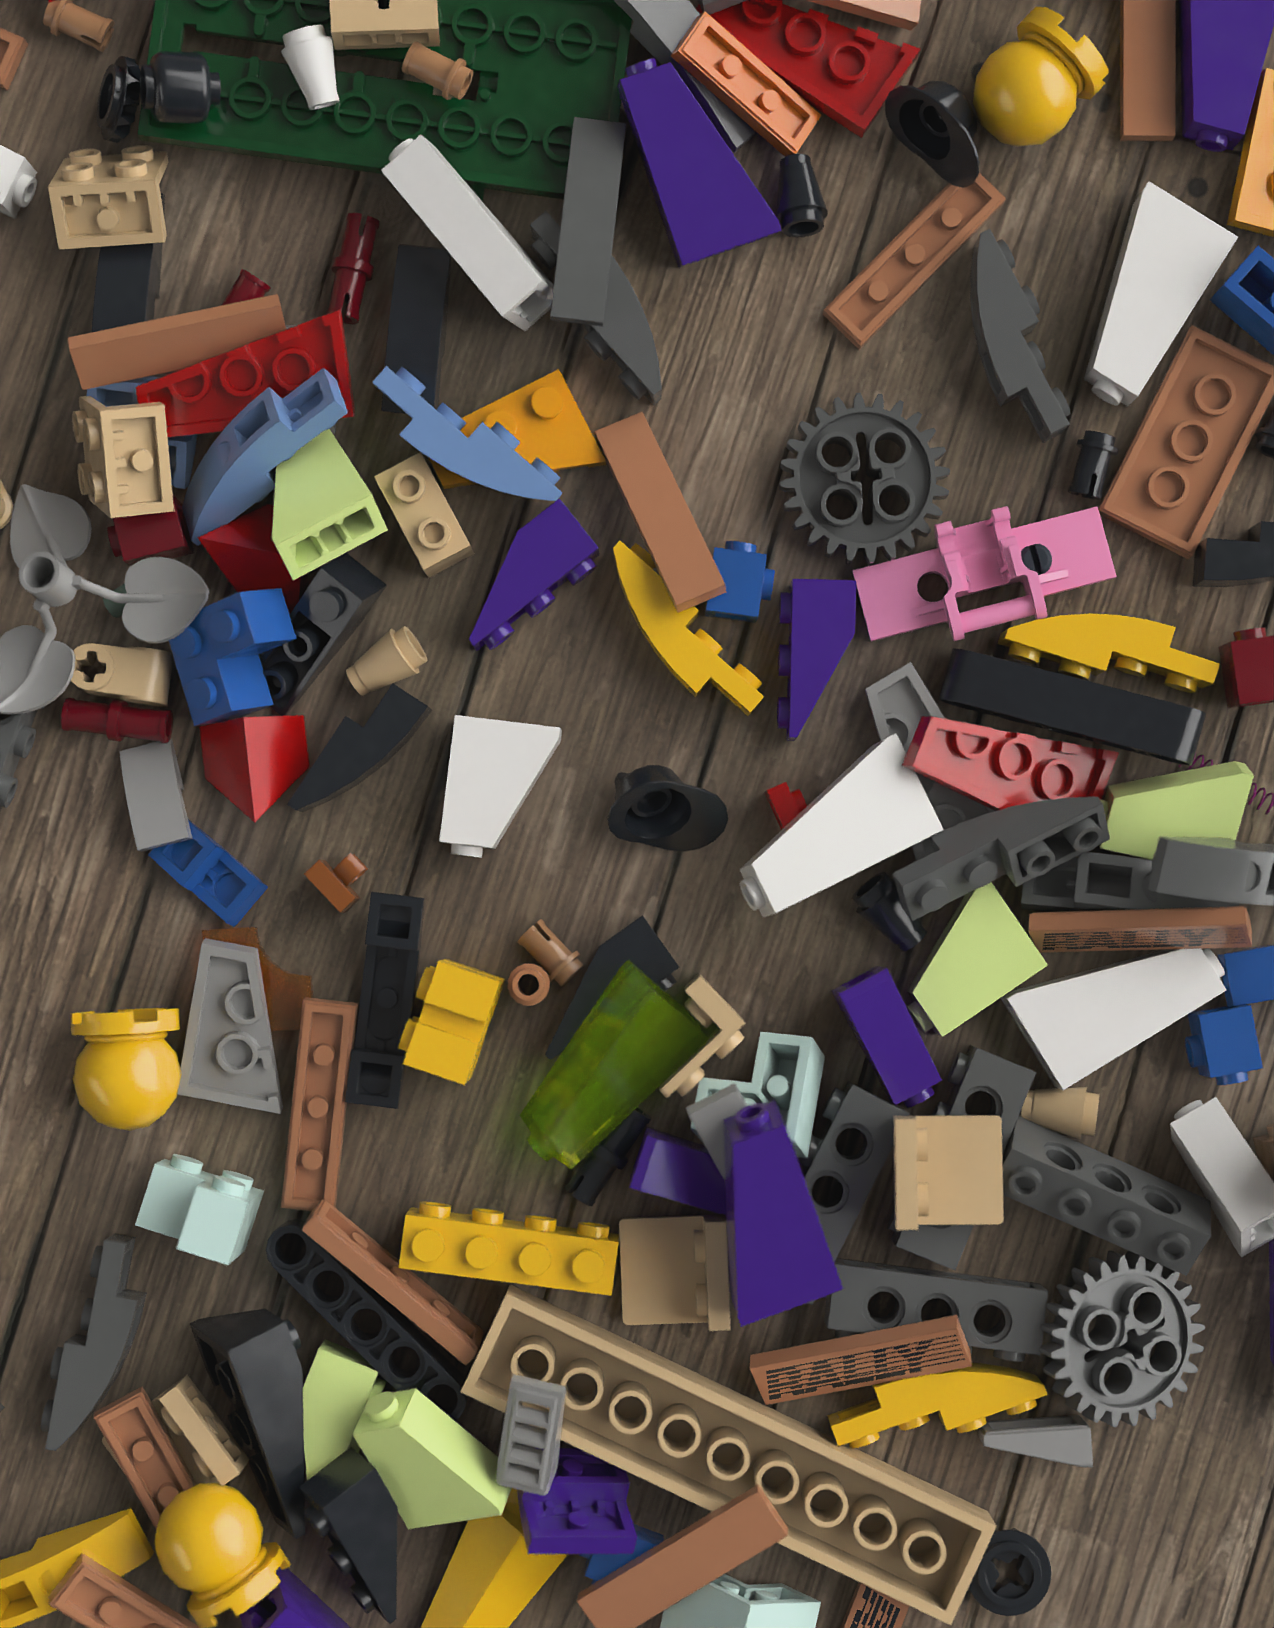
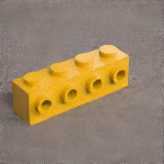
M426 1201L420 1202L419 1208L411 1207L405 1214L398 1268L612 1296L619 1234L609 1233L610 1226L578 1222L577 1228L556 1226L557 1219L538 1215H526L524 1222L503 1219L504 1212L483 1208L472 1209V1215L451 1212V1205Z

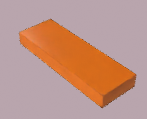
M706 11L697 16L671 54V57L784 157L797 154L822 116Z

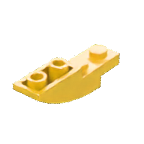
M619 541L613 547V556L619 581L628 606L641 632L656 655L694 697L710 682L742 712L749 716L764 698L757 690L762 685V682L742 664L738 663L733 669L721 659L718 654L723 648L704 630L699 628L693 634L688 627L698 617L699 610L693 606L677 613L660 575L654 571L656 566L650 554L637 543H634L629 549L624 543Z
M1075 614L1033 620L1006 629L1000 634L998 644L1010 648L1008 655L1012 658L1031 664H1038L1040 658L1060 664L1058 672L1074 678L1088 680L1090 674L1097 676L1107 670L1109 660L1113 659L1116 660L1114 668L1119 671L1140 677H1145L1146 671L1166 676L1165 685L1189 693H1195L1197 687L1204 688L1214 684L1220 663L1170 648L1176 627L1147 619L1122 615Z
M971 1363L972 1366L872 1385L876 1395L875 1399L827 1415L837 1445L841 1446L848 1443L849 1447L853 1449L877 1441L880 1438L878 1432L898 1425L899 1429L904 1431L924 1425L930 1420L928 1414L936 1411L946 1431L956 1428L958 1433L969 1432L987 1423L986 1417L1003 1410H1006L1008 1415L1028 1411L1037 1405V1398L1048 1394L1044 1384L1035 1374L1010 1367Z
M132 1508L37 1539L32 1550L0 1560V1628H13L57 1610L49 1605V1595L82 1553L120 1577L149 1560L154 1551Z

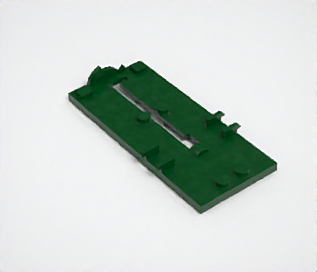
M155 0L147 65H149L152 56L157 52H182L185 27L196 28L198 34L285 46L282 38L283 35L312 25H323L326 36L332 37L329 0ZM379 0V9L389 8L390 0ZM437 0L440 46L427 48L455 62L461 58L466 61L467 68L473 70L474 73H480L476 101L459 100L453 97L447 100L442 96L433 95L434 87L427 83L364 75L362 71L355 73L335 71L336 89L340 101L325 108L309 110L306 98L288 64L260 60L257 56L243 58L193 51L204 56L210 72L219 73L221 84L219 105H210L208 117L202 123L172 124L157 122L150 109H143L141 104L137 135L140 141L383 174L381 170L390 163L389 156L391 152L407 139L415 140L421 134L438 149L469 186L474 187L475 194L482 202L485 189L564 199L574 117L619 123L621 97L617 85L620 79L625 77L632 18L614 0ZM333 45L334 56L338 57L354 55L403 62L410 47L334 50Z

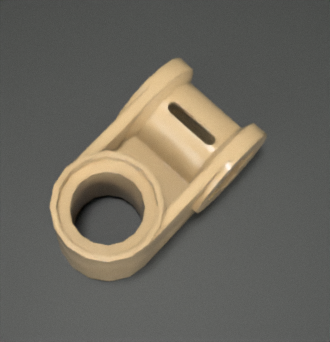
M95 643L83 644L73 650L75 654V669L71 682L86 693L94 696L116 698L136 704L167 706L174 659L171 652L145 647L131 646L125 648ZM95 658H97L98 662L106 667V671L104 674H96L94 682H92L91 678L83 673V669L85 666H93Z

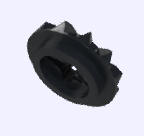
M120 56L114 65L111 64L104 74L96 111L97 125L101 128L104 140L119 143L130 133L131 124L135 121L140 93V68L136 64L135 59Z
M1016 1528L1001 1531L995 1530L969 1585V1589L977 1602L990 1612L1003 1616H1015L1026 1613L1043 1600L1051 1582L1049 1557L1035 1537L1023 1533ZM996 1558L998 1561L1002 1560L1005 1563H1010L1014 1558H1018L1020 1561L1017 1563L1016 1569L1025 1584L1022 1585L1017 1580L1014 1582L1009 1578L1004 1579L1002 1583H997L996 1580L999 1577V1572L992 1559Z

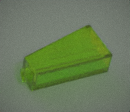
M628 959L620 967L519 1116L531 1132L526 1138L527 1142L545 1161L548 1162L554 1157L566 1167L572 1169L709 1039L684 1006Z

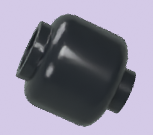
M157 52L152 56L149 65L141 66L140 97L142 108L150 109L154 119L159 123H202L208 117L210 105H219L221 84L219 73L210 72L206 59L200 53Z

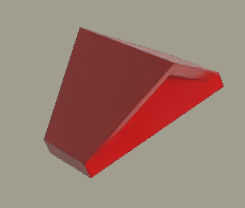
M267 504L198 537L201 544L237 593L282 588L290 615L305 592L308 573L295 580L290 576L272 540L274 505Z
M304 715L242 717L200 727L205 779L254 823L310 768Z

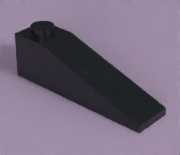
M266 1308L197 1319L190 1323V1327L213 1386L220 1384L227 1398L235 1406L236 1410L227 1415L233 1430L238 1432L249 1450H255L256 1454L249 1458V1465L272 1516L279 1526L292 1537L298 1539L305 1535V1514L303 1512L305 1510V1496L299 1488L304 1484L303 1371L296 1350L301 1348L299 1335L288 1319L282 1320Z

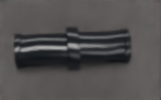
M626 1100L622 1101L620 1108L600 1138L593 1137L588 1145L591 1151L571 1181L564 1187L567 1192H574L572 1196L592 1207L596 1198L616 1168L622 1170L626 1165L628 1159L625 1155L646 1124L651 1120L649 1115L642 1114L644 1111Z

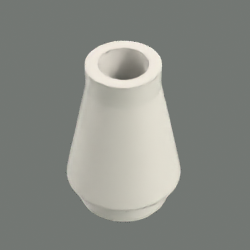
M307 26L283 35L285 48L281 53L306 98L309 110L321 109L338 103L340 100L336 89L333 40L331 36H326L324 26Z

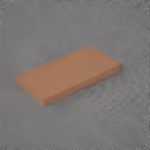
M1191 325L1187 329L1098 506L1100 515L1186 559H1190L1274 395V366Z

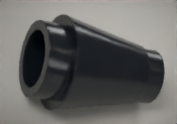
M805 154L788 155L780 160L776 217L786 236L807 237L817 234L824 228V219L827 217L828 211L811 165V158Z
M886 872L875 875L854 893L852 899L858 905L856 912L897 945L902 952L917 945L927 934L919 918L911 921L903 910L895 881L890 879Z

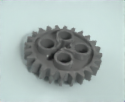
M856 393L852 408L849 409L846 408L839 397H836L833 401V414L831 416L819 406L815 408L813 414L817 423L816 427L804 421L799 423L797 429L805 439L804 442L796 439H789L786 448L797 458L783 459L780 463V469L793 474L792 478L785 479L779 483V490L794 493V497L784 503L783 510L789 512L799 510L801 515L794 522L792 528L795 531L809 526L813 530L807 542L808 546L816 544L821 539L827 541L825 557L827 558L833 555L836 549L840 547L845 549L844 557L846 564L852 562L857 551H863L867 565H872L876 557V550L880 549L889 561L894 560L896 557V543H899L910 552L915 547L911 532L913 531L926 538L931 529L923 518L938 520L943 513L938 506L932 503V500L946 499L949 495V490L936 485V481L942 480L950 474L949 468L935 466V461L944 455L946 449L945 447L929 448L927 443L930 442L936 433L935 428L919 432L916 426L922 414L917 412L907 420L901 417L903 410V401L901 400L893 406L891 411L884 409L883 394L877 395L872 407H865L861 393ZM857 434H863L866 438V474L868 477H876L877 479L873 481L868 491V501L872 515L871 525H865L862 519V485L860 482L851 480L855 478L860 468V457L856 443ZM882 440L895 442L900 447L901 459L895 463L881 461L876 456L875 444ZM830 444H839L848 451L850 461L845 466L832 467L823 459L822 449ZM888 491L900 494L906 504L905 512L897 516L888 515L880 508L879 496ZM832 496H844L852 502L854 514L848 519H836L828 513L826 501Z
M1129 1250L1125 1256L1115 1251H1108L1106 1262L1092 1256L1089 1258V1274L1073 1268L1071 1273L1075 1285L1072 1288L1062 1284L1056 1286L1064 1298L1061 1305L1056 1303H1047L1046 1308L1056 1317L1054 1322L1040 1325L1042 1331L1052 1335V1341L1040 1346L1039 1352L1054 1358L1043 1368L1045 1374L1057 1379L1052 1390L1066 1398L1065 1405L1079 1413L1082 1412L1081 1415L1096 1423L1101 1420L1112 1427H1117L1120 1420L1131 1426H1137L1139 1413L1151 1420L1156 1419L1155 1403L1158 1402L1170 1409L1174 1406L1169 1393L1173 1388L1186 1393L1188 1388L1181 1379L1183 1372L1197 1373L1198 1368L1188 1360L1190 1354L1203 1352L1204 1347L1193 1342L1192 1335L1203 1331L1205 1325L1192 1320L1190 1317L1201 1309V1305L1187 1299L1193 1288L1191 1285L1178 1280L1179 1272ZM1140 1295V1303L1137 1309L1133 1311L1134 1302ZM1096 1316L1095 1326L1088 1333L1089 1323ZM1156 1344L1155 1352L1149 1359L1150 1350ZM1112 1365L1111 1374L1104 1381L1105 1372Z

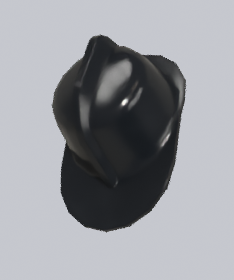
M929 81L918 88L900 85L891 90L885 100V115L890 129L898 140L910 151L921 157L938 175L950 184L962 188L974 184L979 175V158L976 146L972 140L977 132V118L963 93L955 86L944 81Z
M647 765L635 769L631 773L620 772L615 777V803L610 808L607 821L609 830L619 839L665 850L685 852L700 849L714 842L725 830L728 822L726 805L719 796L705 789L684 784L668 767Z

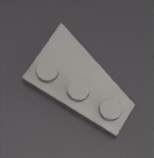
M205 938L201 944L180 1068L182 1075L177 1094L281 1114L283 1103L258 948Z

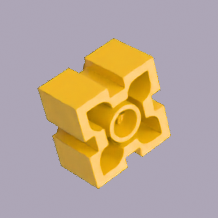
M449 959L438 960L436 967H426L416 994V998L422 999L425 1002L420 1018L413 1016L412 1019H408L398 1049L407 1051L403 1064L465 1085L473 1076L505 978Z

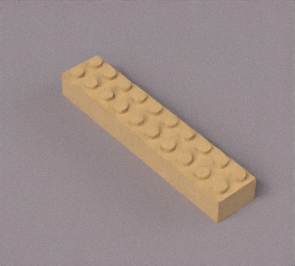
M511 1284L461 1389V1393L506 1414L510 1382L513 1374L566 1386L561 1431L562 1441L711 1512L758 1484L788 1527V1536L777 1543L949 1625L952 1624L997 1527L987 1510L856 1448L852 1449L848 1444L838 1446L836 1439ZM522 1401V1406L547 1412L550 1411L548 1407Z

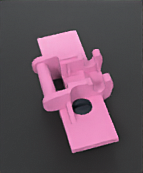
M1008 506L991 510V518L985 521L958 528H953L951 521L934 525L936 549L852 570L870 642L945 622L949 625L953 641L965 639L964 633L1034 615L1036 620L1047 617L1045 596L1116 578L1098 506L1013 529L1010 526L1011 517ZM927 574L940 575L948 585L947 594L938 602L926 601L918 592L917 584ZM1016 582L1023 584L1026 596L959 613L956 602L958 597Z

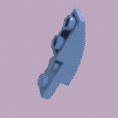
M386 366L372 382L375 387L412 418L411 422L399 434L400 437L423 455L447 470L476 484L524 498L557 501L563 494L555 486L560 477L538 457L530 464L520 456L515 449L521 442L498 422L491 429L481 422L468 438L461 432V429L467 423L443 402L437 409L433 408L420 396L426 387L404 367H401L395 374Z
M322 368L283 399L268 387L251 401L212 443L194 473L182 505L190 539L197 546L201 544L198 537L228 524L252 505L266 498L275 489V473L273 468L281 462L290 459L297 450L321 432L333 427L341 417L348 413L337 379L325 368Z

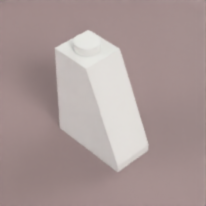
M455 715L439 840L442 843L452 844L451 854L482 858L483 848L495 849L561 742V728Z
M1217 1097L1204 1104L1201 1100H1196L1181 1108L1174 1115L1175 1121L1170 1123L1171 1139L1206 1199L1211 1200V1208L1235 1249L1243 1257L1274 1239V1182Z

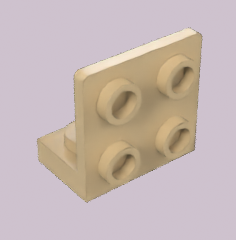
M137 145L122 149L119 155L101 156V151L98 149H81L69 153V158L62 161L48 186L58 249L165 242L167 233L159 183L169 163L167 152H153L152 146Z
M91 396L79 397L80 410L73 411L72 423L76 442H83L85 463H79L77 469L82 495H88L89 500L110 518L174 511L165 405L161 402L106 407Z
M700 973L684 987L685 992L690 996L684 1002V1006L706 1029L713 1022L719 1027L659 1083V1091L666 1098L675 1090L682 1097L686 1095L705 1076L704 1070L700 1067L714 1053L720 1059H723L744 1039L743 1034L739 1031L745 1024L744 1020Z
M893 1116L894 1223L896 1230H918V1225H999L1003 1222L1002 1120L999 1116Z
M725 1215L622 1218L619 1221L623 1323L625 1325L708 1322L709 1331L731 1330Z
M188 1374L151 1401L187 1465L196 1485L219 1482L224 1486L241 1473L249 1458ZM103 1437V1445L121 1468L105 1437Z

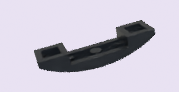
M371 892L365 945L367 947L355 1044L351 1050L345 1103L393 1109L399 1108L406 1066L403 1062L407 1051L398 1049L405 1025L408 1019L413 1017L425 898Z

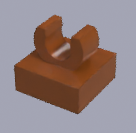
M350 853L334 869L326 860L319 859L304 875L340 913H346L361 899L350 886L368 868L355 854Z

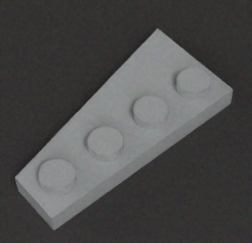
M911 662L865 689L880 741L896 733L906 754L921 716L945 719ZM916 773L944 830L983 814L994 812V810ZM930 837L912 845L916 861L934 853Z

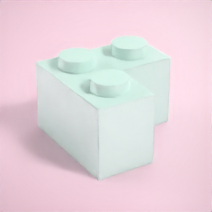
M760 1032L751 1083L703 1077L698 1084L695 1103L733 1083L737 1086L747 1105L756 1103L767 1104L776 1101L796 1157L808 1158L825 1056L812 1037ZM691 1122L690 1129L702 1141L693 1122Z
M173 1154L171 1161L163 1159L154 1165L135 1226L179 1239L176 1249L229 1265L246 1249L264 1190L252 1187L254 1179L237 1172L223 1170L222 1176H217L201 1171L203 1163L187 1156Z
M724 1574L664 1610L660 1628H815L821 1602L782 1583L747 1585Z

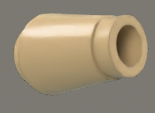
M406 626L398 631L390 629L353 666L346 669V674L356 691L361 696H364L370 691L373 692L420 672L419 667L427 662V656L417 638Z
M1087 1087L1066 1088L1065 1090L1059 1088L1029 1090L1022 1106L1021 1117L1077 1139H1081V1134L1094 1136L1100 1094L1086 1092Z

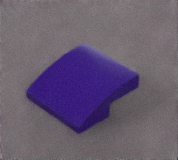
M560 1448L557 1471L546 1495H538L517 1489L521 1523L528 1554H634L637 1534L626 1502L630 1486L626 1471L579 1448Z

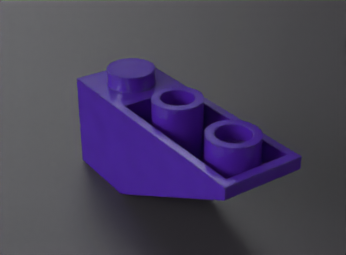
M560 498L517 531L470 635L469 641L476 651L484 645L489 650H493L515 632L511 627L512 623L526 612L531 618L537 616L556 600L552 594L554 590L567 580L573 586L578 584L597 568L593 560L599 556L598 546Z
M792 579L789 592H780L779 623L789 624L788 645L779 644L778 676H788L787 697H778L777 728L786 729V741H794L798 737L855 634L856 580Z

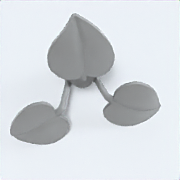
M22 484L19 488L11 517V553L14 562L19 568V581L22 587L37 598L33 608L40 613L45 626V633L35 626L22 625L7 631L0 637V714L28 713L48 705L65 691L73 677L75 654L65 643L54 641L57 629L49 610L51 606L59 607L69 603L75 597L77 590L82 589L115 603L125 604L122 612V621L127 631L140 641L162 643L174 639L181 634L206 604L209 589L205 581L189 566L165 557L146 558L130 566L124 580L126 593L112 591L89 582L79 575H75L67 567L66 561L81 556L89 544L92 528L88 513L80 504L67 496L46 492Z

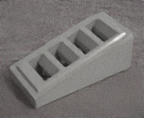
M513 1374L510 1382L499 1451L497 1484L538 1495H546L549 1492L558 1467L566 1386ZM522 1401L548 1407L550 1411L547 1412L522 1406ZM521 1423H526V1424H530V1425H534V1426H538V1427H533V1426H529V1425H525V1424H521Z
M1079 1415L987 1421L985 1425L977 1428L978 1437L983 1445L989 1448L1083 1468H1093L1091 1428Z

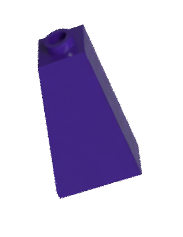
M1179 0L1182 137L1196 140L1195 144L1204 150L1222 152L1226 149L1233 150L1245 135L1274 26V0Z
M655 58L627 67L625 69L627 77L620 79L617 88L678 268L780 232L782 229L779 220L671 62L657 66Z
M776 1101L767 1104L756 1103L745 1106L734 1116L723 1119L729 1292L741 1327L843 1290Z

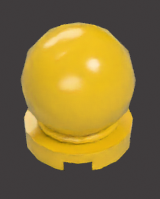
M1034 7L1017 26L1019 41L1007 42L990 54L976 76L973 104L979 122L988 132L1004 144L1019 147L1045 143L1066 126L1076 110L1077 98L1090 100L1106 83L1103 79L1108 75L1109 71L1102 55L1085 35L1076 42L1066 31L1058 26L1065 17L1046 7Z
M179 1008L118 1009V1012L95 1013V1011L70 1013L71 1035H85L84 1040L88 1042L76 1058L73 1076L79 1104L98 1123L110 1128L127 1131L148 1127L163 1116L177 1098L182 1075L177 1053L164 1039L168 1035L167 1031L180 1029Z
M219 1482L197 1484L177 1494L159 1517L154 1542L164 1573L179 1588L194 1592L186 1606L200 1628L216 1626L217 1621L214 1615L230 1607L236 1616L249 1609L279 1584L281 1580L275 1571L279 1567L283 1570L291 1565L277 1542L262 1544L263 1527L252 1503L238 1489L227 1485L222 1486Z

